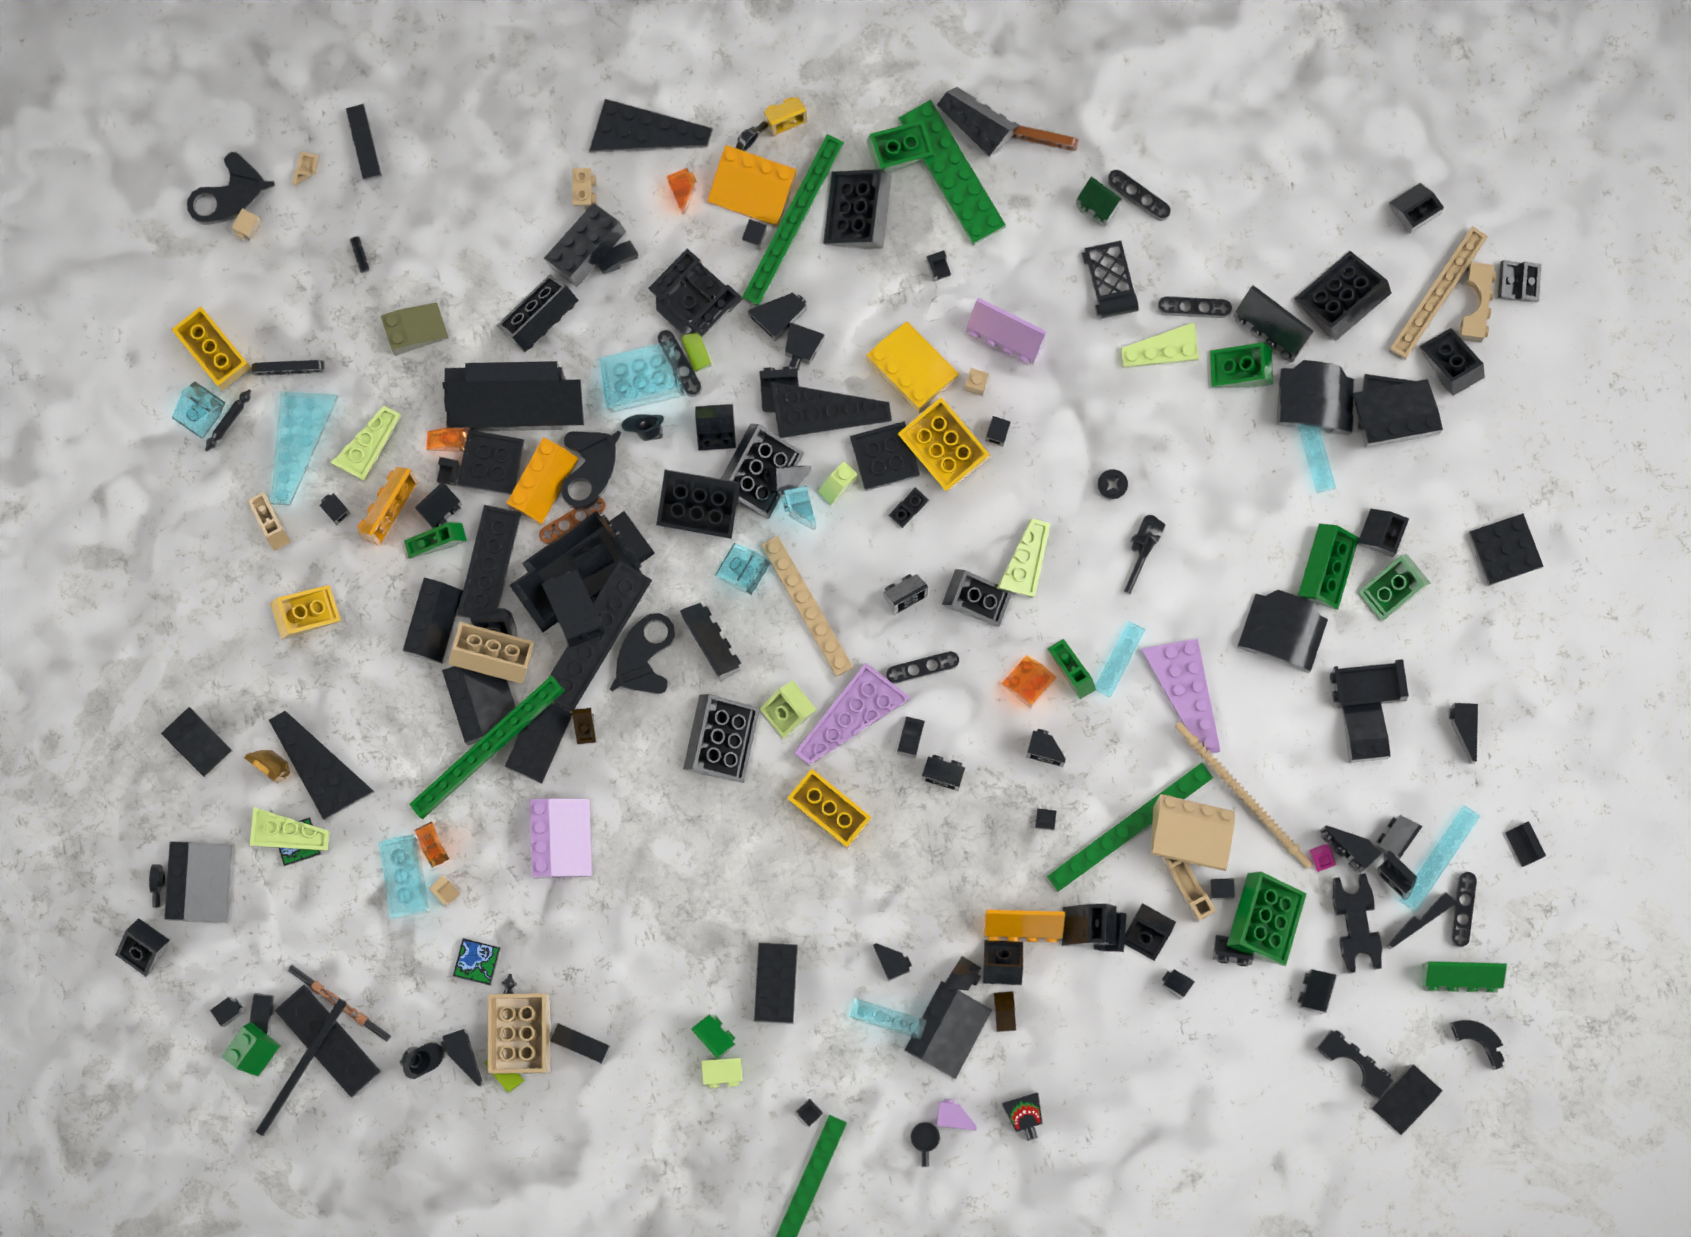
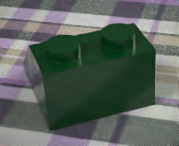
M1091 176L1077 197L1076 205L1081 212L1090 214L1097 224L1106 226L1119 210L1122 198Z

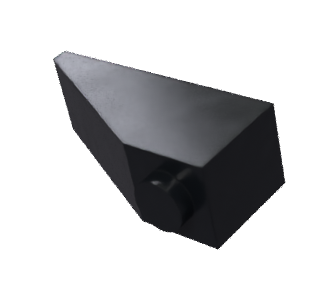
M1454 703L1452 708H1449L1448 718L1451 719V725L1469 763L1474 764L1477 762L1478 704Z
M559 1023L550 1039L553 1043L603 1065L611 1049L610 1045Z
M462 1029L442 1036L443 1041L440 1043L443 1052H447L448 1056L477 1086H484L467 1030Z

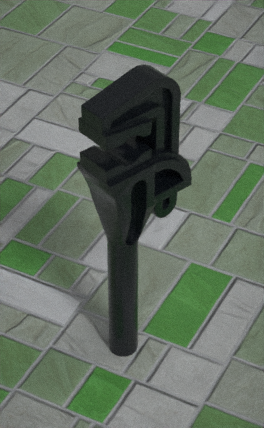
M1154 515L1144 517L1138 533L1130 540L1133 543L1131 550L1133 552L1138 550L1139 557L1124 589V592L1127 594L1132 593L1146 558L1161 537L1153 535L1150 531L1146 533L1148 526L1150 525V529H1156L1159 532H1163L1166 526L1165 523Z

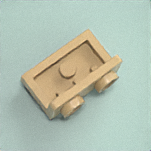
M591 168L572 169V203L574 206H584L585 211L593 202L596 204V193H593V186H596V175H593Z

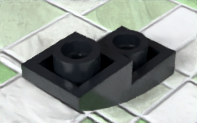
M629 240L613 247L597 265L602 273L606 274L620 269L623 263L638 259V252Z
M915 487L895 507L889 516L900 527L904 528L930 500Z
M255 993L251 1006L250 1022L270 1036L274 995Z

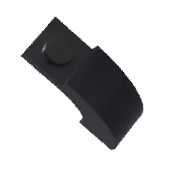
M1459 1020L1449 1023L1456 1042L1463 1039H1471L1478 1042L1485 1049L1493 1070L1504 1067L1502 1064L1504 1062L1501 1051L1496 1049L1503 1046V1043L1491 1028L1473 1020Z

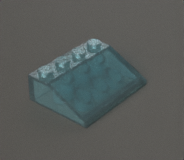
M673 341L600 358L603 391L607 409L611 413L685 396Z

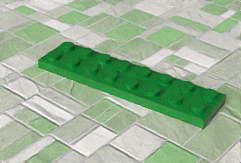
M929 100L898 117L901 125L923 120L934 152V156L924 159L923 162L972 244L975 245L1004 229L1006 224L933 102Z

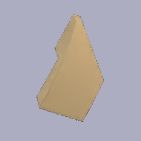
M300 151L292 185L296 186L316 174L320 155Z

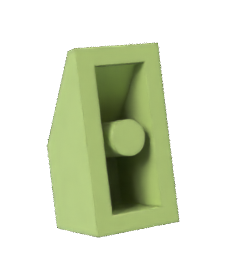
M843 462L828 477L818 490V493L832 505L858 479V474L847 463Z

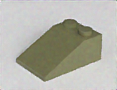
M437 303L399 309L381 315L391 350L395 356L449 338Z

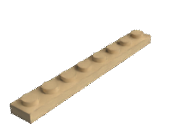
M1473 226L1471 227L1389 350L1406 360L1488 236Z
M776 536L763 543L761 547L835 676L838 677L852 669L851 662L779 537Z

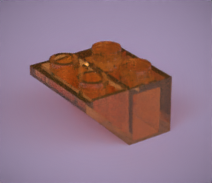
M1026 655L1001 684L1031 709L1054 683L1056 676L1041 663Z

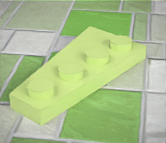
M1195 322L1121 348L1123 368L1198 361Z
M383 406L367 423L368 425L330 463L365 482L400 420L401 414Z
M1030 519L997 589L1031 598L1035 597L1050 523Z
M253 807L250 846L328 851L330 831Z

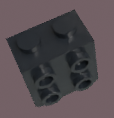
M792 366L783 367L782 370L768 367L764 368L763 371H759L762 411L764 413L775 412L771 381L799 386L798 369H794Z

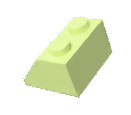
M794 681L779 688L760 708L761 712L783 739L817 711Z

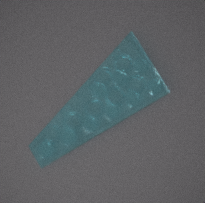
M281 391L271 504L291 505L339 397L338 395Z

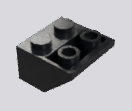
M1421 183L1389 202V205L1409 234L1439 216L1444 210V206L1434 192Z
M733 404L695 406L698 451L736 448Z
M1371 508L1357 544L1393 558L1397 553L1409 518L1391 511Z

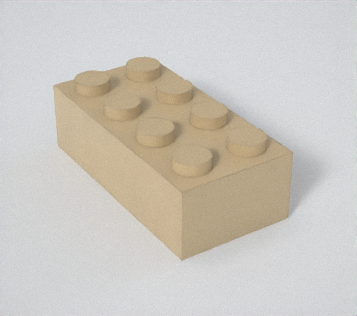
M460 622L448 664L523 684L534 641Z

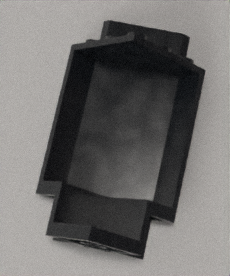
M557 361L465 363V368H444V382H442V386L444 389L447 428H470L474 431L563 430V426L584 425L581 380H566L564 371H562V367H559Z
M595 511L522 563L527 573L509 586L542 633L558 623L547 596L543 592L542 583L550 578L562 576L568 571H575L567 553L599 535L614 559L613 562L582 579L592 603L619 560L642 573L640 571L641 563L655 554L625 511L610 521L605 515L601 516Z

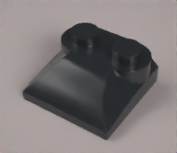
M505 608L496 609L494 614L475 616L470 619L471 624L474 626L517 637V627L513 615Z

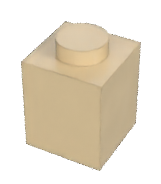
M242 208L231 228L237 238L251 241L262 221L259 216Z
M971 368L965 384V391L983 396L989 373Z

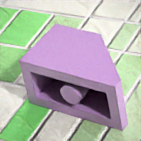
M944 1099V1102H939L937 1126L976 1131L977 1126L959 1104H955V1100Z

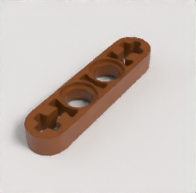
M1021 125L1011 136L1014 139L1069 151H1077L1079 140L1075 137Z
M599 498L597 503H602L600 506L601 510L594 509L591 513L597 511L602 515L606 510V504L602 498ZM573 509L544 526L539 532L540 540L544 544H550L581 522L575 518L577 512H585L587 518L589 516L588 510ZM562 521H568L570 527L568 530L562 531L559 528V524ZM553 526H556L557 531L560 533L558 536L556 532L551 534L550 540L543 538L545 531L549 533L554 531Z

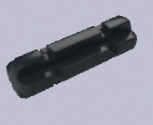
M359 236L352 237L350 242L351 246L354 247L353 252L361 273L368 272L370 267L368 262H366L367 258Z

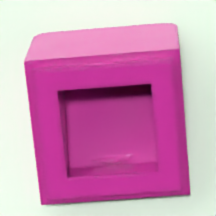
M1323 844L1309 850L1318 872L1336 865L1332 850L1328 844Z

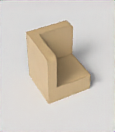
M444 875L429 888L446 907L460 895V892Z

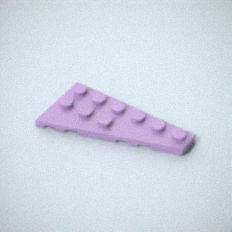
M1198 639L1141 649L1184 726L1192 735H1196L1199 738V742H1203L1202 746H1206V750H1210V754L1220 752Z
M865 663L794 754L810 766L909 701L911 697Z

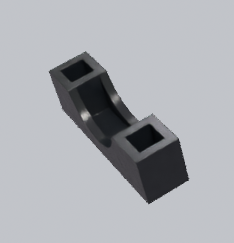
M1330 1030L1315 1049L1329 1061L1344 1057L1356 1062L1362 1071L1361 1087L1372 1097L1379 1099L1393 1082L1390 1078L1392 1075L1384 1068L1380 1070L1376 1067V1062L1368 1055L1364 1057L1359 1053L1361 1049L1354 1043H1347L1344 1040L1345 1036L1341 1032Z

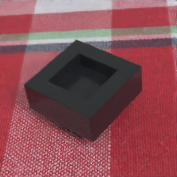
M1037 808L1035 828L1055 830L1057 811Z

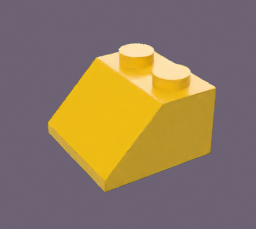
M789 97L782 104L777 106L774 104L767 107L766 111H764V118L774 137L806 123L807 110L799 97Z

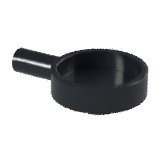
M763 121L756 128L753 126L748 130H744L737 139L736 148L747 151L756 141L759 134L768 127V123Z
M152 864L150 868L149 890L152 893L153 908L160 907V892L165 885V872L161 864Z
M928 1122L917 1124L911 1132L912 1145L921 1151L922 1167H929V1151L934 1150L940 1141L939 1130L935 1125Z

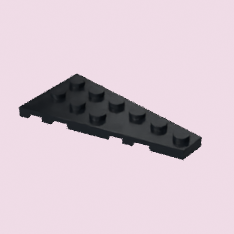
M605 99L589 153L619 150L643 151L663 148H708L713 128Z
M771 381L780 438L892 421L890 404L887 401Z
M283 711L269 719L272 728L323 820L332 817L375 792L288 712Z

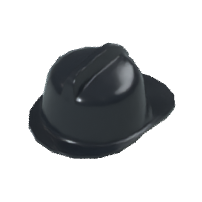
M647 414L633 415L622 422V429L628 432H635L643 441L661 439L663 437L661 424L664 421V417L662 415Z
M430 1042L420 1047L408 1048L402 1055L399 1063L403 1067L406 1077L416 1079L437 1068L443 1060L444 1052L441 1045Z

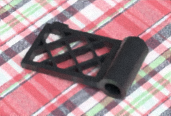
M1122 241L1084 248L1085 252L1082 253L1083 262L1088 264L1098 302L1095 305L1096 315L1104 319L1139 311ZM1110 248H1119L1120 253L1117 258L1108 254ZM1097 251L1102 254L1098 262L1090 257V252ZM1105 256L1114 261L1110 268L1100 264ZM1116 263L1124 267L1121 275L1112 271ZM1098 267L1107 272L1103 279L1095 276V271ZM1109 273L1118 278L1114 286L1105 281ZM1122 280L1128 284L1129 290L1121 291L1116 287ZM1102 284L1111 289L1109 294L1100 296L1099 289Z

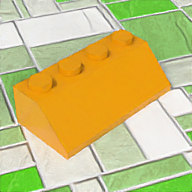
M543 437L508 499V507L521 512L522 515L542 525L561 492L564 479L571 474L578 458L560 445Z

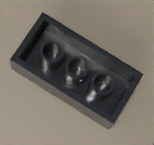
M593 202L544 259L551 269L575 287H578L621 239L626 230L620 221Z
M758 943L754 1022L794 1024L798 945Z

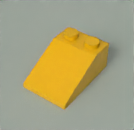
M330 585L278 597L270 603L281 640L341 621Z

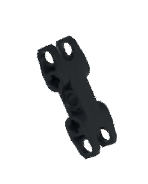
M1366 873L1358 875L1359 889L1354 894H1349L1343 889L1340 877L1333 878L1332 902L1336 916L1345 915L1348 936L1339 937L1341 956L1346 964L1348 974L1356 972L1355 959L1359 953H1365L1370 956L1374 970L1382 969L1380 934L1378 931H1369L1366 911L1375 910L1373 891L1369 885Z

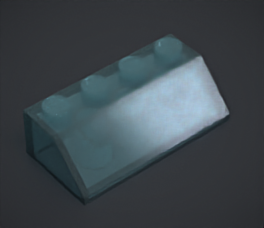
M412 834L380 842L379 846L390 918L395 919L429 913L418 836Z

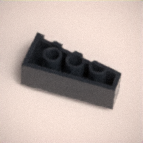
M958 87L947 91L937 104L989 157L999 152L1020 126L1016 122L1006 119L1007 117L1003 114H998L991 110L990 106L978 102L975 97Z

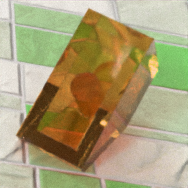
M688 168L666 176L682 215L687 211L695 192L694 183H697L694 173H689Z
M441 428L428 431L426 450L464 452L466 433L464 429Z
M432 821L415 829L422 851L432 868L449 860L446 849Z

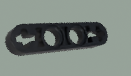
M1113 170L1109 173L1108 184L1155 219L1164 221L1169 218L1171 208L1166 202L1124 172ZM1117 175L1120 176V179H1119V180H1120L1122 183H1124L1125 180L1127 181V182L1125 183L1123 189L1120 188V187L1122 186V183H1120L1119 181H1116V182L1114 183L1112 176H1114V177H1116ZM1133 185L1136 187L1137 192L1129 194L1126 188ZM1144 196H1149L1152 199V203L1144 205L1141 199ZM1155 202L1158 203L1157 206H1156L1157 208H1159V209L1165 208V209H1166V210H1165L1166 215H1165V214L1159 215V214H1158V213H1159V210H1158L1157 208H1155V207H1154V210H1151V208H1153Z
M1165 296L1159 300L1158 310L1163 315L1226 318L1231 313L1232 305L1225 299ZM1165 301L1168 302V305H1175V302H1178L1177 311H1174L1175 307H1169L1168 310H1165V307L1161 305H1164ZM1188 302L1191 309L1189 311H1182L1180 304ZM1206 303L1210 309L1208 312H1201L1199 305ZM1213 304H1216L1215 308H1220L1222 304L1225 305V308H1228L1225 313H1221V309H1215V313H1212Z
M669 330L661 331L658 334V343L684 391L690 397L698 396L702 390L701 383L674 334ZM664 335L671 337L669 341L673 347L668 349L667 343L665 341L661 342ZM672 351H678L681 354L678 360L670 358ZM681 367H687L689 369V374L687 376H681L679 374V369ZM692 376L694 377L691 379L692 384L694 386L698 385L696 387V392L688 390L690 388V385L686 380H689Z
M325 361L260 362L252 364V375L256 376L309 374L326 371Z
M949 651L895 665L887 670V680L893 684H899L953 670L959 664V656L955 652ZM948 656L956 659L953 665L944 663L943 666L945 668H941V662L938 658L942 657V661L948 660ZM930 660L936 661L938 664L937 669L929 670L927 662ZM911 665H916L919 668L917 675L909 674L908 668ZM905 667L907 678H903L904 674L899 675L897 680L889 676L893 670H896V673L902 672L901 668Z
M1471 872L1462 873L1457 882L1455 900L1458 903L1454 907L1451 942L1458 948L1466 946L1470 940L1477 878ZM1469 876V879L1472 880V883L1468 884L1467 890L1471 889L1472 891L1461 892V888L1465 889L1466 883L1462 882V879ZM1461 895L1469 896L1470 903L1464 906L1460 903ZM1459 914L1467 916L1468 922L1465 925L1458 923L1457 917ZM1456 927L1467 928V931H1462V937L1465 938V941H1462L1461 944L1455 939V936L1460 934V930H1456Z

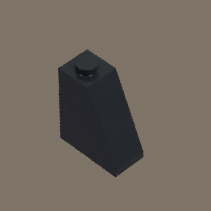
M790 293L750 309L748 316L776 342L789 329L790 323H794L807 310V302L801 295L796 296L794 293Z

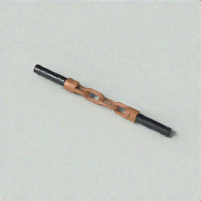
M291 965L288 972L311 987L312 991L321 994L333 1005L336 1004L330 998L333 996L338 1000L339 997L329 992L324 988V985L317 980L314 981L295 966ZM348 1004L345 1006L348 1010L344 1008L343 1011L348 1013L358 1024L365 1026L386 1042L390 1040L391 1035L370 1021L366 1015L350 1007ZM355 1012L358 1015L355 1017L352 1015V1013Z

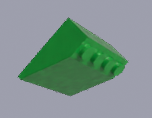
M1261 871L1248 873L1227 946L1242 953L1286 966L1307 893Z

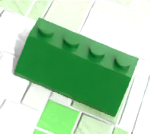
M1319 523L1298 596L1316 604L1338 610L1359 537L1338 525Z
M1428 961L1422 964V987H1427V991H1439V988H1447L1448 992H1459V988H1467V992H1478V989H1486L1487 993H1498V989L1504 988L1507 963Z

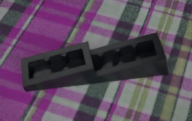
M364 104L346 108L363 180L382 177Z
M1443 893L1420 920L1415 916L1411 917L1388 943L1387 947L1392 949L1458 902L1448 893Z

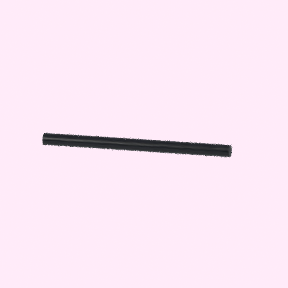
M338 999L256 1129L259 1135L264 1136L344 1010L347 1002L343 999Z

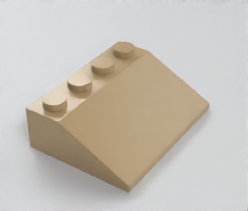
M1160 794L1153 807L1151 854L1226 871L1234 831L1235 811Z
M488 994V1074L551 1073L550 994Z

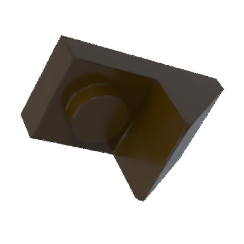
M591 707L573 709L572 716L577 744L596 742L594 714Z
M1013 991L994 993L996 1032L1016 1031Z

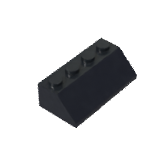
M550 274L497 327L519 349L526 352L534 346L537 340L546 335L548 330L558 323L564 314L573 309L579 300L567 285Z
M424 577L402 650L405 654L443 663L463 590Z
M700 602L680 610L684 622L720 682L739 672L741 662L736 654H731L729 649L732 647L727 638L722 639L719 634L722 630L718 623H713L710 619L712 614L707 605L703 607Z
M554 703L546 707L520 731L505 764V768L543 784L572 718V713Z

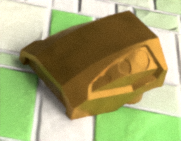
M273 750L255 751L248 753L244 757L276 783L286 780L290 774L288 762Z

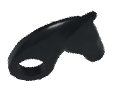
M230 152L224 158L225 166L230 174L229 185L223 187H200L194 190L187 199V211L194 221L202 225L224 222L238 215L242 208L246 209L263 190L274 187V181H264L257 170L240 154ZM203 196L214 197L217 202L215 211L207 216L198 214L195 209L197 201Z
M572 431L565 435V446L571 450H576L585 460L576 471L564 479L561 487L563 500L570 508L577 510L588 509L606 491L616 462L615 444L622 432L617 431L610 435L600 432ZM579 481L589 483L592 488L590 495L583 500H575L569 494L571 486Z
M660 613L648 614L631 628L619 651L616 678L610 687L612 692L620 686L633 691L654 694L666 692L668 687L667 679L657 675L648 661L671 646L675 638L674 624L669 617ZM658 621L667 627L668 634L664 641L655 644L646 639L644 632L648 624Z

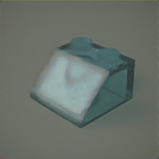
M195 381L182 390L172 418L203 439L220 417L225 401Z
M807 486L784 491L785 497H782L784 511H788L791 518L811 530H816V521Z
M734 543L715 576L736 589L752 595L771 562L758 552Z

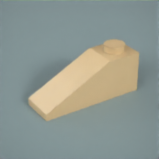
M265 492L247 500L265 538L274 551L291 543Z

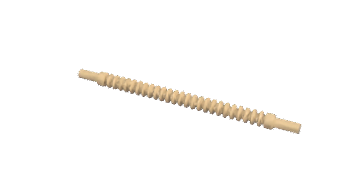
M1181 722L1174 727L1187 739V744L1190 747L1193 746V750H1197L1198 755L1201 754V759L1204 758L1205 763L1208 762V766L1213 767L1212 771H1216V775H1220V779H1224V783H1228L1227 787H1231V791H1235V795H1239V799H1243V804L1246 803V807H1250V811L1255 812L1254 816L1257 815L1258 820L1261 819L1262 824H1266L1265 828H1270L1269 832H1273V836H1277V840H1281V844L1285 845L1284 848H1288V852L1292 856L1294 855L1308 869L1312 863L1300 851V846L1294 844V840H1290V836L1285 835L1286 832H1282V827L1279 828V824H1275V820L1270 819L1271 815L1268 816L1267 811L1264 812L1263 807L1260 808V804L1255 803L1256 799H1252V795H1248V791H1244V787H1240L1241 783H1237V779H1233L1232 774L1229 775V770L1226 771L1225 766L1222 767V763L1217 762L1218 758L1215 759L1213 757L1214 754L1211 755L1210 750L1207 751L1206 746H1202L1203 742H1199V738L1196 735H1192Z

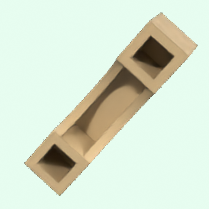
M1471 262L1468 266L1466 285L1475 291L1479 304L1476 312L1464 316L1461 320L1459 337L1462 340L1481 343L1484 337L1488 336L1489 326H1486V322L1491 316V308L1488 307L1489 301H1492L1494 290L1491 289V284L1495 282L1496 272L1493 271L1494 265Z
M1161 857L1196 921L1199 922L1215 913L1216 909L1196 880L1189 863Z

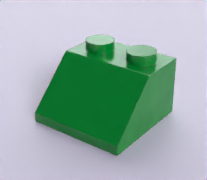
M709 1014L693 1026L691 1030L716 1059H720L736 1045L733 1042L736 1038L729 1030L725 1032L720 1027L723 1023L716 1015L712 1018Z
M250 1022L242 1026L221 1057L234 1068L259 1077L281 1045Z

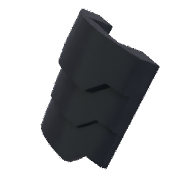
M688 248L648 288L656 297V311L683 335L697 333L703 337L743 300L741 295L731 286L725 285L703 266L701 260Z
M1303 360L1294 368H1282L1280 372L1276 425L1295 427L1300 424L1331 429L1330 433L1352 434L1354 379L1347 377L1340 365L1319 361Z
M1276 590L1266 596L1255 594L1237 648L1254 654L1259 652L1292 664L1291 667L1310 673L1328 619L1319 614L1314 602L1291 593Z

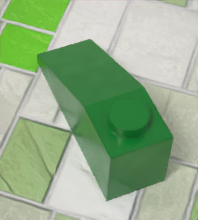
M448 522L406 539L404 543L408 558L411 559L466 542L467 539L462 523Z
M1064 639L1047 648L1079 699L1096 690L1092 677Z

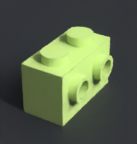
M730 1058L702 1061L703 1085H708V1089L720 1088L719 1084L727 1083V1087L739 1086V1082H743L742 1059Z

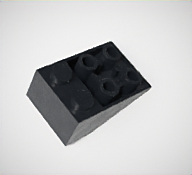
M1325 825L1320 830L1322 833L1320 835L1326 843H1331L1335 847L1334 851L1341 858L1345 857L1349 861V867L1355 872L1358 870L1361 873L1382 854L1369 839Z
M1101 903L1063 907L1065 920L1062 946L1116 945L1117 906Z

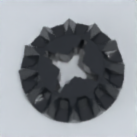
M1109 469L1100 475L1098 490L1102 496L1108 499H1118L1127 491L1128 480L1121 471ZM1118 479L1116 483L1117 489L1111 488L1107 490L1109 487L1108 481L1113 482Z

